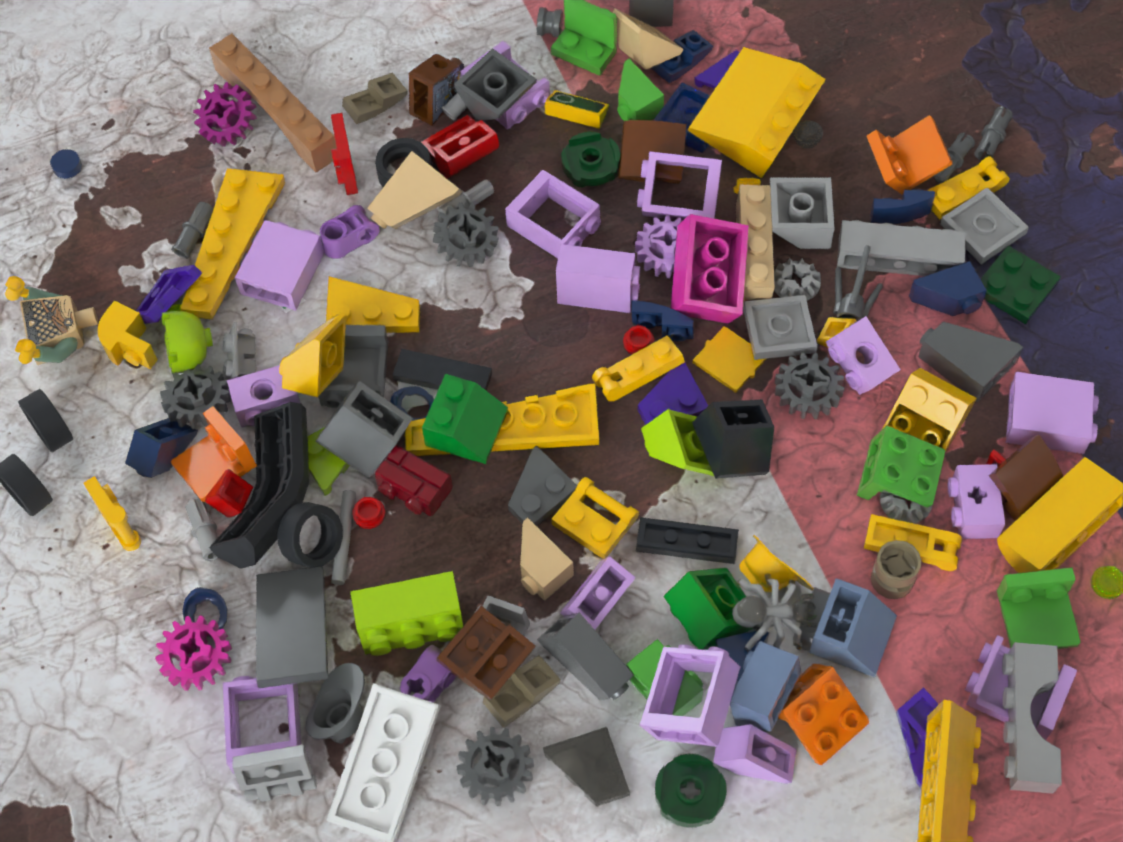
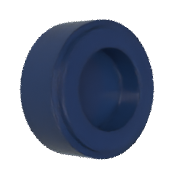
M63 149L56 152L50 160L54 174L62 179L72 178L82 169L79 155L71 149Z

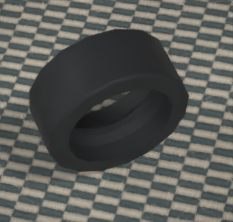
M398 138L389 141L381 147L376 155L375 165L382 187L393 176V174L387 171L389 164L396 159L407 157L411 151L432 166L429 150L423 143L412 138Z
M41 389L18 401L28 421L51 452L56 451L73 440V436L66 423Z
M11 454L0 463V483L30 516L36 515L53 501L45 486L18 456Z
M310 502L298 503L288 509L280 521L277 531L278 545L282 555L288 561L311 568L321 567L333 560L338 553L343 539V526L339 516L332 508ZM314 515L318 517L321 525L320 539L313 551L304 554L300 546V532L307 519Z

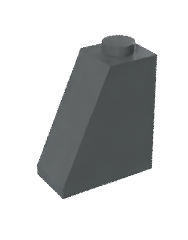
M943 321L935 330L930 328L922 336L919 342L922 346L918 357L959 389L976 397V402L978 403L1018 362L1023 346L1016 342Z
M580 612L560 617L537 639L551 655L599 700L610 699L611 697L615 700L629 688L626 682L634 676L633 673Z

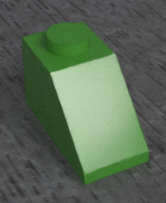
M629 58L624 63L619 88L618 113L623 121L653 120L663 114L664 94Z

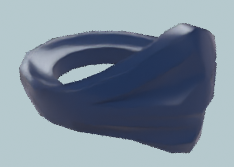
M410 386L394 392L390 403L407 414L406 410L401 407L405 396L417 395L423 397L429 405V410L434 398L425 389ZM413 418L411 421L419 420V419H423V418Z
M197 587L192 590L184 601L182 610L184 621L186 616H190L193 623H195L194 615L197 611V605L203 601H211L220 612V618L217 623L219 625L218 630L223 629L227 622L228 612L224 598L212 589Z

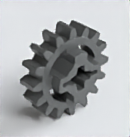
M459 202L457 210L450 205L447 206L446 214L439 213L438 222H435L433 232H435L433 243H440L437 249L438 254L446 252V261L449 262L452 258L457 259L456 264L459 267L462 261H467L468 266L473 267L475 259L483 264L486 256L491 257L493 255L494 247L497 246L499 239L496 237L499 230L498 226H492L494 217L489 216L486 218L484 216L486 209L482 208L476 211L474 203L470 204L469 209L465 208L462 202ZM485 240L480 247L475 248L476 245L481 244Z
M801 353L800 360L798 361L792 356L789 357L788 366L781 364L779 374H776L775 396H781L779 405L781 407L790 405L789 414L791 415L796 411H800L801 419H805L807 413H811L814 419H818L820 411L828 416L831 406L835 408L839 406L840 398L843 397L845 388L843 387L844 376L838 375L839 366L829 367L830 358L826 357L823 361H819L817 353L812 355V359H807L805 353Z
M200 364L195 367L194 371L188 369L181 375L172 373L174 381H165L166 390L160 391L164 412L167 413L171 422L177 420L179 427L185 426L187 422L190 423L192 429H195L197 423L200 422L206 427L208 423L203 412L212 406L218 412H227L226 403L231 402L227 380H224L222 372L214 373L212 366L202 371Z
M490 727L488 736H484L480 730L477 731L478 740L476 742L469 739L465 741L469 751H459L458 753L459 760L464 762L457 765L458 774L465 775L460 779L462 788L471 786L468 793L472 799L481 794L483 805H486L490 798H494L497 806H501L502 797H507L511 803L514 802L513 792L517 790L524 794L526 787L523 781H532L533 779L532 773L526 770L534 767L533 758L527 757L531 753L529 745L520 747L522 743L521 736L518 734L511 739L508 728H505L501 735L496 734L494 727ZM495 746H503L506 747V749L498 748ZM480 752L482 754L480 761L474 764V768H472L473 761ZM489 756L492 758L493 762H496L498 766L501 765L502 777L499 775L498 771H495L493 767H490ZM519 764L518 772L511 781L509 778L510 773ZM488 783L497 787H487L484 784Z

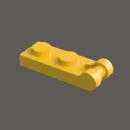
M991 156L986 157L978 165L927 190L935 191L931 210L941 220L943 216L985 188H988L993 193L1003 188L1010 178L1004 171L997 169V163ZM987 175L990 180L985 182L982 177Z
M667 335L609 368L601 367L593 373L592 379L598 387L603 388L602 393L611 402L640 388L685 363L683 354Z
M871 514L863 549L879 552L881 547L890 541H906L917 549L921 562L936 565L938 568L946 571L957 569L958 557L956 556V551L961 548L962 537L959 534ZM934 544L941 545L943 552L933 550Z

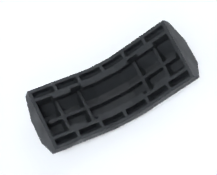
M288 402L254 416L257 467L256 484L250 502L209 547L218 558L240 569L256 565L278 539L277 531L280 521L288 509L298 503H303L309 485L307 412L301 403Z

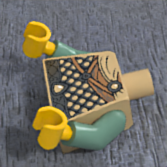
M11 276L6 281L5 285L10 287L5 292L7 299L15 301L20 296L23 297V301H20L26 339H20L15 348L16 352H20L18 359L22 364H29L32 358H34L37 365L46 362L62 363L74 351L84 346L82 329L99 324L94 307L78 311L71 296L46 292L30 286L24 288V281L17 276Z

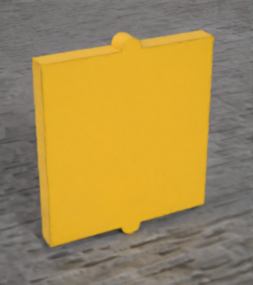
M724 326L711 341L707 340L705 342V347L693 359V364L737 393L749 378L755 377L756 370L766 359L754 360L751 344Z

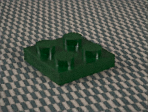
M1007 246L980 280L987 290L984 300L1022 323L1027 324L1057 286L1061 276L1012 247Z

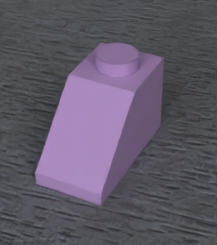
M751 724L728 727L722 730L718 747L715 749L713 763L737 775L781 783H792L796 749Z

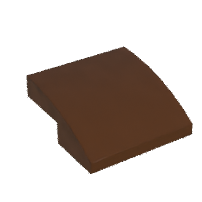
M625 120L623 123L619 178L645 183L646 178H641L643 160H649L650 152L684 155L686 124L651 120ZM657 164L655 180L679 184L682 181L683 167Z
M1040 435L1031 437L988 475L1006 498L1002 504L1014 521L1064 477L1057 461Z
M481 606L439 654L436 661L475 691L492 700L535 649L536 645L510 624L506 626Z

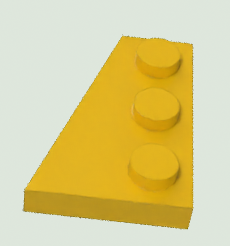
M328 277L326 322L341 312L346 314V325H385L387 333L419 332V299Z

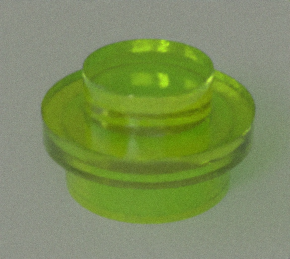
M1103 566L1095 570L1091 577L1093 591L1105 599H1115L1121 596L1123 593L1122 571L1114 566Z

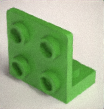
M564 0L565 29L551 46V55L600 76L617 53V16L611 11L602 9L585 0Z
M885 426L870 442L857 496L870 500L875 494L885 490L929 508L934 503L945 450L897 429Z
M1073 568L1004 575L997 589V595L1010 648L1015 642L1057 646V649L1079 646L1081 641L1068 592L1076 581Z

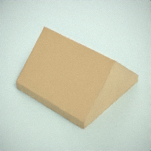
M616 8L614 9L613 13L617 16L619 49L645 70L682 53L683 48L657 28Z

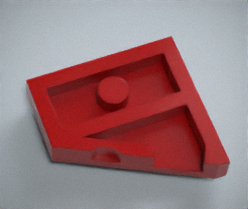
M331 114L337 147L331 149L338 184L345 185L347 195L357 194L358 188L343 114Z

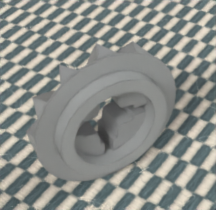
M789 258L786 263H779L774 271V291L780 297L805 295L808 301L820 289V272L815 270L814 263L809 265L804 262L803 258L799 261H792ZM792 273L797 274L798 278H802L801 287H799L795 280H791Z
M885 490L880 494L881 507L891 519L915 524L924 520L932 509V506L927 508L913 501L908 509V504H906L904 499H899L900 496Z

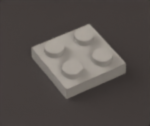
M985 188L943 216L940 223L945 229L966 232L965 249L980 264H983L1007 246L1026 235L1029 228L988 188Z
M805 295L744 301L743 310L754 360L801 355V353H816L817 342Z

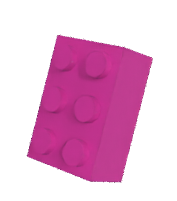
M690 214L677 225L671 309L688 317L727 324L742 315L749 225Z

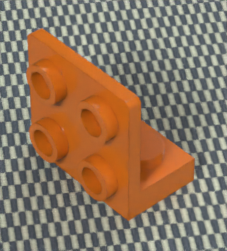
M927 116L894 138L886 137L878 130L866 136L885 183L901 195H903L904 190L913 189L952 165L950 155L934 118L931 116Z
M214 406L203 412L208 426L204 428L208 436L171 460L172 466L202 502H205L207 494L227 469L242 477L257 467L246 443Z
M815 663L798 677L778 719L788 722L814 762L819 765H823L869 724L868 717L834 667Z

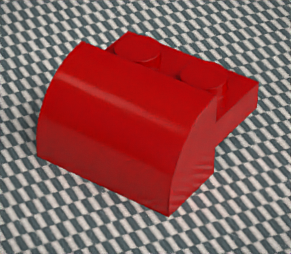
M469 115L421 142L429 150L431 160L438 166L439 173L446 178H450L499 148L497 133L482 120L476 122Z

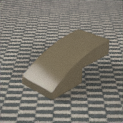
M392 72L369 80L366 90L343 97L342 107L354 122L359 124L394 106L407 95L408 90Z
M538 655L518 668L511 679L505 683L492 700L484 697L482 703L501 726L505 728L549 694L560 683L561 679L544 659Z

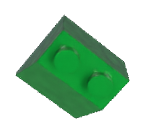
M445 374L422 426L425 446L486 464L508 412V407L476 382Z
M728 568L688 571L663 596L670 606L671 613L681 622L688 633L689 640L699 650H708L709 647H715L716 639L743 634L759 626L743 627L734 620L733 609L735 605L747 596Z

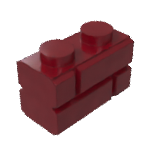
M398 445L394 446L386 460L382 462L375 472L380 493L389 499L397 497L403 500L405 506L418 515L424 512L429 516H433L453 487L450 474Z

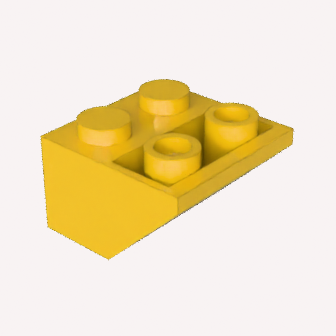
M919 368L911 373L883 428L885 426L892 427L943 448L946 451L962 427L977 398Z

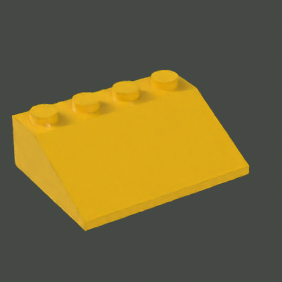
M743 47L688 128V131L762 178L826 79L802 63Z
M943 700L927 716L917 842H973V837L967 835L968 821H974L976 801L970 799L971 785H976L978 779V763H973L974 749H979L981 728L976 727V716L950 700Z

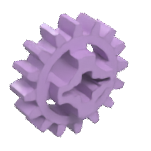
M669 215L665 216V221L660 222L655 217L652 226L645 223L643 224V231H638L635 252L637 253L638 263L644 262L645 271L654 268L655 276L658 277L661 272H666V277H671L672 272H674L677 225L681 223V217H678L675 222L670 220Z

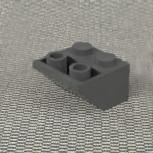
M359 381L348 391L316 439V442L369 478L397 444L413 418Z

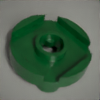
M592 131L579 133L569 140V144L562 150L563 171L576 187L598 186L608 181H613L618 175L620 166L619 147L610 137L609 140L601 137V133ZM588 155H592L593 159L598 158L595 162L586 161Z
M682 754L673 758V761L661 768L655 782V799L665 819L679 826L690 828L710 824L716 819V816L724 806L727 787L722 773L720 774L712 761L698 754ZM688 782L695 783V789L701 791L700 795H694L693 799L686 798V794L680 791V788L687 787Z

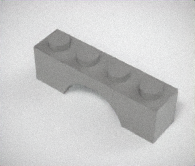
M1015 642L1008 654L1003 655L1002 673L1003 675H1008V687H1005L1003 691V708L1008 709L1009 721H1005L1003 728L1004 743H1009V756H1006L1004 760L1005 778H1010V790L1053 794L1062 784L1061 749L1041 737L1033 725L1030 711L1033 698L1050 691L1058 681L1057 646Z

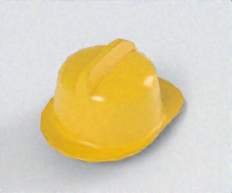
M753 535L757 543L739 565L740 571L751 584H759L765 592L770 593L772 592V585L768 582V579H777L779 590L797 581L802 586L813 591L814 588L811 584L773 555L759 538Z

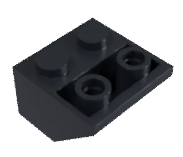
M762 399L712 402L692 422L715 479L766 475L769 472L775 427Z

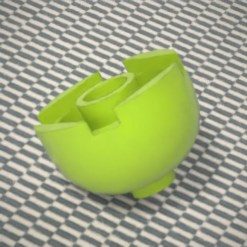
M186 311L163 312L162 325L166 328L164 339L171 373L179 374L184 373L188 369L190 371L194 370L198 364L201 365L205 360L207 347L213 346L210 328L204 329L200 319L193 313Z

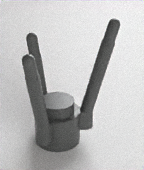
M866 245L864 248L853 292L846 294L844 298H842L841 268L837 267L835 269V307L833 313L837 315V318H851L859 321L865 316L868 317L871 307L883 288L881 283L877 284L866 304L863 302L864 298L859 295L871 249L869 245Z

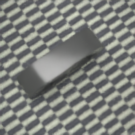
M814 588L799 626L802 632L800 642L798 644L793 643L794 646L810 651L814 635L830 595L829 592Z

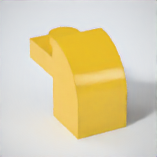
M114 301L101 317L97 331L99 340L108 358L117 366L125 358L134 366L141 364L149 369L158 360L151 344L140 339L147 329L140 313Z

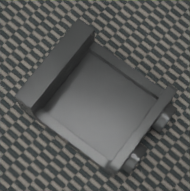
M346 325L343 370L318 396L321 406L338 408L348 391L359 381L384 398L389 343L385 325Z

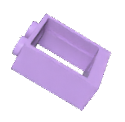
M650 152L649 160H643L641 178H646L645 190L639 189L637 207H641L642 215L647 217L665 219V216L669 215L671 220L681 217V221H683L690 214L715 219L722 160ZM666 164L708 169L703 211L651 205L656 165Z
M542 170L505 209L506 222L509 228L556 258L559 257L561 244L581 247L582 241L589 234H594L601 223L599 204L545 170ZM548 198L581 218L562 240L529 219Z
M684 644L679 645L678 648L663 647L640 726L657 740L718 747L740 666L729 657V653L726 650L718 647H709L708 650H699ZM685 670L713 673L700 718L672 715Z
M250 676L236 677L232 682L223 683L226 763L233 774H235L232 768L233 757L302 745L297 683L258 688L256 678L253 679ZM287 695L290 741L241 747L238 701Z

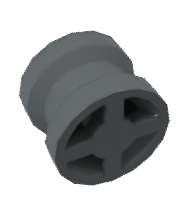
M540 7L537 17V35L552 34L553 37L558 38L562 32L563 9L548 11L547 8Z

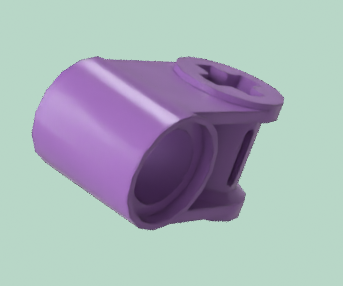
M354 205L342 214L322 224L320 228L321 241L324 253L329 258H342L358 247L370 243L377 237L380 228L376 222L369 220L365 215V209L361 205Z
M430 645L422 653L417 663L402 679L400 683V691L402 693L411 695L410 693L413 691L414 697L432 703L435 702L444 689L456 678L454 674L436 661L442 650L435 645Z

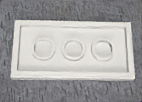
M373 683L326 821L387 842H396L441 705Z

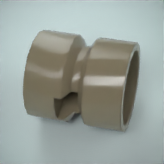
M899 540L890 541L881 547L871 572V582L878 594L889 599H899L910 593L921 568V557L917 549L906 541Z

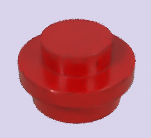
M644 326L630 328L623 338L624 348L630 354H634L654 343L653 334Z
M373 497L361 498L355 504L352 511L355 523L364 529H372L379 526L386 514L382 502Z

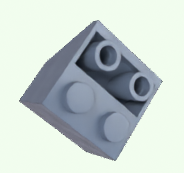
M836 578L809 653L875 677L897 615L869 590Z
M759 641L755 651H750L745 658L743 664L744 672L740 680H736L730 707L736 726L751 724L766 732L772 731L801 673L799 656Z

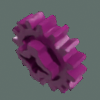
M225 82L223 89L218 84H214V91L212 93L204 90L206 98L204 100L197 99L201 107L193 111L199 117L194 121V124L200 128L199 134L212 144L217 142L222 147H225L228 140L231 144L236 145V138L238 136L245 140L247 137L244 131L246 129L253 130V126L249 122L250 120L257 119V116L251 112L256 108V104L250 100L252 96L237 84L233 87L228 82ZM228 98H235L238 100V102H235L234 100L229 101ZM212 127L221 128L222 131H215Z

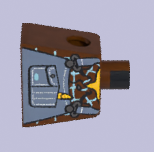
M434 54L409 72L410 115L431 126L438 121L444 113L442 107L458 93L454 88V83L459 80L460 71L464 69V64L461 60L455 57L449 60L439 54Z

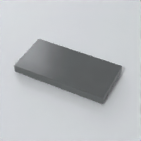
M323 566L256 575V682L258 688L328 679L325 573Z

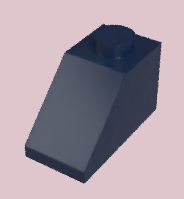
M969 261L913 280L909 298L911 302L950 316H956L962 313L971 314L977 311L982 306L987 290Z
M169 418L135 429L125 464L135 469L139 475L148 478L170 471L173 467L171 460L186 450L196 437L198 430L192 429L187 424L179 427L177 420L171 422Z

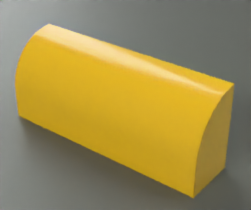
M1084 457L997 538L999 549L1004 558L1018 573L1057 569L1123 507V483Z

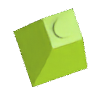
M667 409L641 428L645 440V448L649 452L650 457L682 469L714 476L692 424L697 418L696 416Z

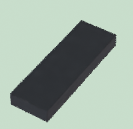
M401 349L393 372V380L438 390L445 374L476 382L487 391L492 376V368Z
M640 517L636 552L735 564L739 529Z

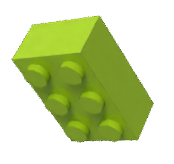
M453 571L351 591L356 629L365 655H385L391 649L400 647L408 649L419 648L425 642L435 640L449 642L463 628Z

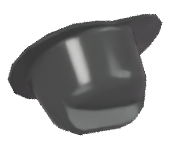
M344 663L328 674V679L324 680L314 705L306 718V730L309 736L315 739L330 738L334 742L342 744L346 738H349L358 730L363 715V709L359 701L365 686L364 673L359 666L353 663Z

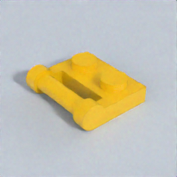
M95 476L83 482L122 547L127 551L138 549L141 545V538L138 532L130 527L127 521L128 515L119 504L109 485L105 484L101 487Z
M584 477L551 521L553 526L602 559H605L639 516V511L632 506L627 508L595 487L594 481ZM588 497L619 517L620 521L615 525L582 502Z

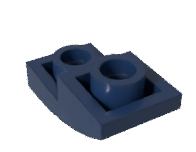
M694 30L674 39V42L683 48L680 55L651 67L654 72L669 84L696 66L713 48L712 44Z
M921 189L904 190L902 200L892 198L874 199L870 223H890L895 225L924 217L930 214L935 191H924Z
M632 300L631 313L633 325L644 326L648 329L662 326V338L668 335L672 341L680 342L686 339H693L694 323L686 315L659 304Z

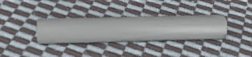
M344 490L342 495L340 521L343 526V539L340 549L334 557L331 583L335 585H343L345 583L353 520L352 511L356 492L352 490Z

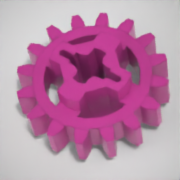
M201 615L196 623H193L190 616L185 617V624L182 626L176 621L172 622L175 630L172 633L164 630L162 634L166 638V642L156 644L158 650L163 653L155 657L157 663L163 665L159 669L164 677L169 676L168 681L174 687L181 681V687L185 691L189 690L191 683H194L198 690H202L203 682L206 680L212 685L216 684L213 676L216 673L224 676L226 672L221 665L222 663H231L232 660L225 653L232 649L230 642L225 641L228 637L225 630H218L219 625L215 620H212L207 625L206 619ZM207 635L214 640L215 648L207 645ZM172 658L180 661L181 671L174 667Z

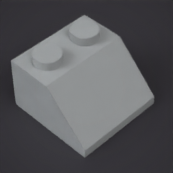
M770 178L772 232L800 249H830L835 228L831 178Z

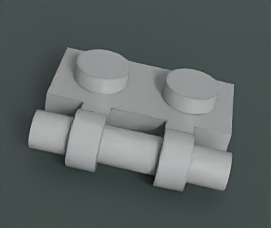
M304 745L233 757L232 768L241 791L245 793L246 801L260 799L261 802L272 800L273 796L291 793L292 796L303 795L306 790L317 789L315 774L312 775V767Z

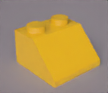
M340 312L310 332L300 343L296 344L295 348L287 356L283 357L279 367V373L282 375L283 389L318 397L343 370L346 330L345 313Z

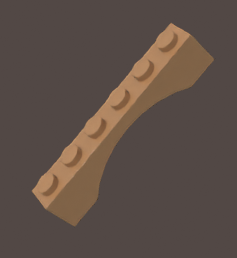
M232 33L209 47L215 70L233 87L237 84L252 96L282 130L298 155L316 173L333 162L331 149L337 148L335 136Z

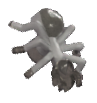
M766 573L764 577L766 583L772 586L771 597H767L761 585L749 584L745 580L739 579L737 583L747 591H756L760 596L759 598L750 595L743 598L733 609V618L736 623L743 627H753L755 630H758L745 645L744 650L750 651L767 630L775 626L777 638L773 646L780 649V645L785 637L780 620L793 631V643L797 650H801L803 648L800 642L801 629L791 622L789 618H794L804 627L817 628V623L808 622L814 620L817 616L807 613L808 611L815 610L816 606L811 601L803 602L804 599H813L815 595L802 594L792 606H789L786 603L796 590L794 580H789L787 591L779 603V582L777 579H772L769 573Z

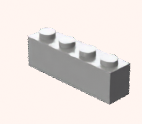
M842 220L838 242L837 267L858 270L866 245H869L871 249L866 266L867 271L927 276L965 263L966 232L952 229L940 230L921 226L909 227L890 223L877 224L859 220Z

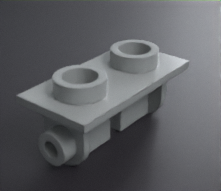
M234 322L230 332L225 333L223 338V352H227V360H225L223 366V377L228 380L256 372V360L244 359V357L254 358L256 355L255 335L248 328L237 331V322Z

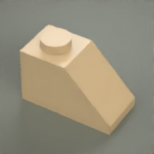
M527 518L523 521L521 583L530 594L535 595L537 593L545 601L574 576L573 561Z

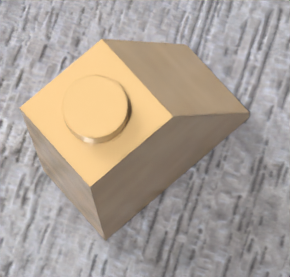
M411 151L367 209L374 213L371 219L385 229L389 225L397 229L457 198L463 191Z

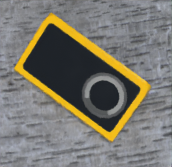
M557 90L545 101L546 115L600 129L609 108V104Z

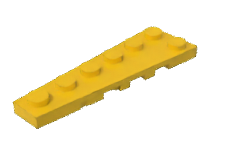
M227 168L195 266L202 274L186 290L180 308L181 311L193 313L198 318L213 320L230 288L231 281L234 280L240 269L239 263L244 254L248 253L252 245V239L256 232L260 230L268 209H272L284 187V174Z
M595 384L558 390L554 395L539 398L538 395L525 397V401L507 404V401L502 402L508 407V412L492 451L533 449L535 446L538 448L599 445ZM426 418L410 422L405 430L406 450L416 456L450 454L425 446L422 426Z

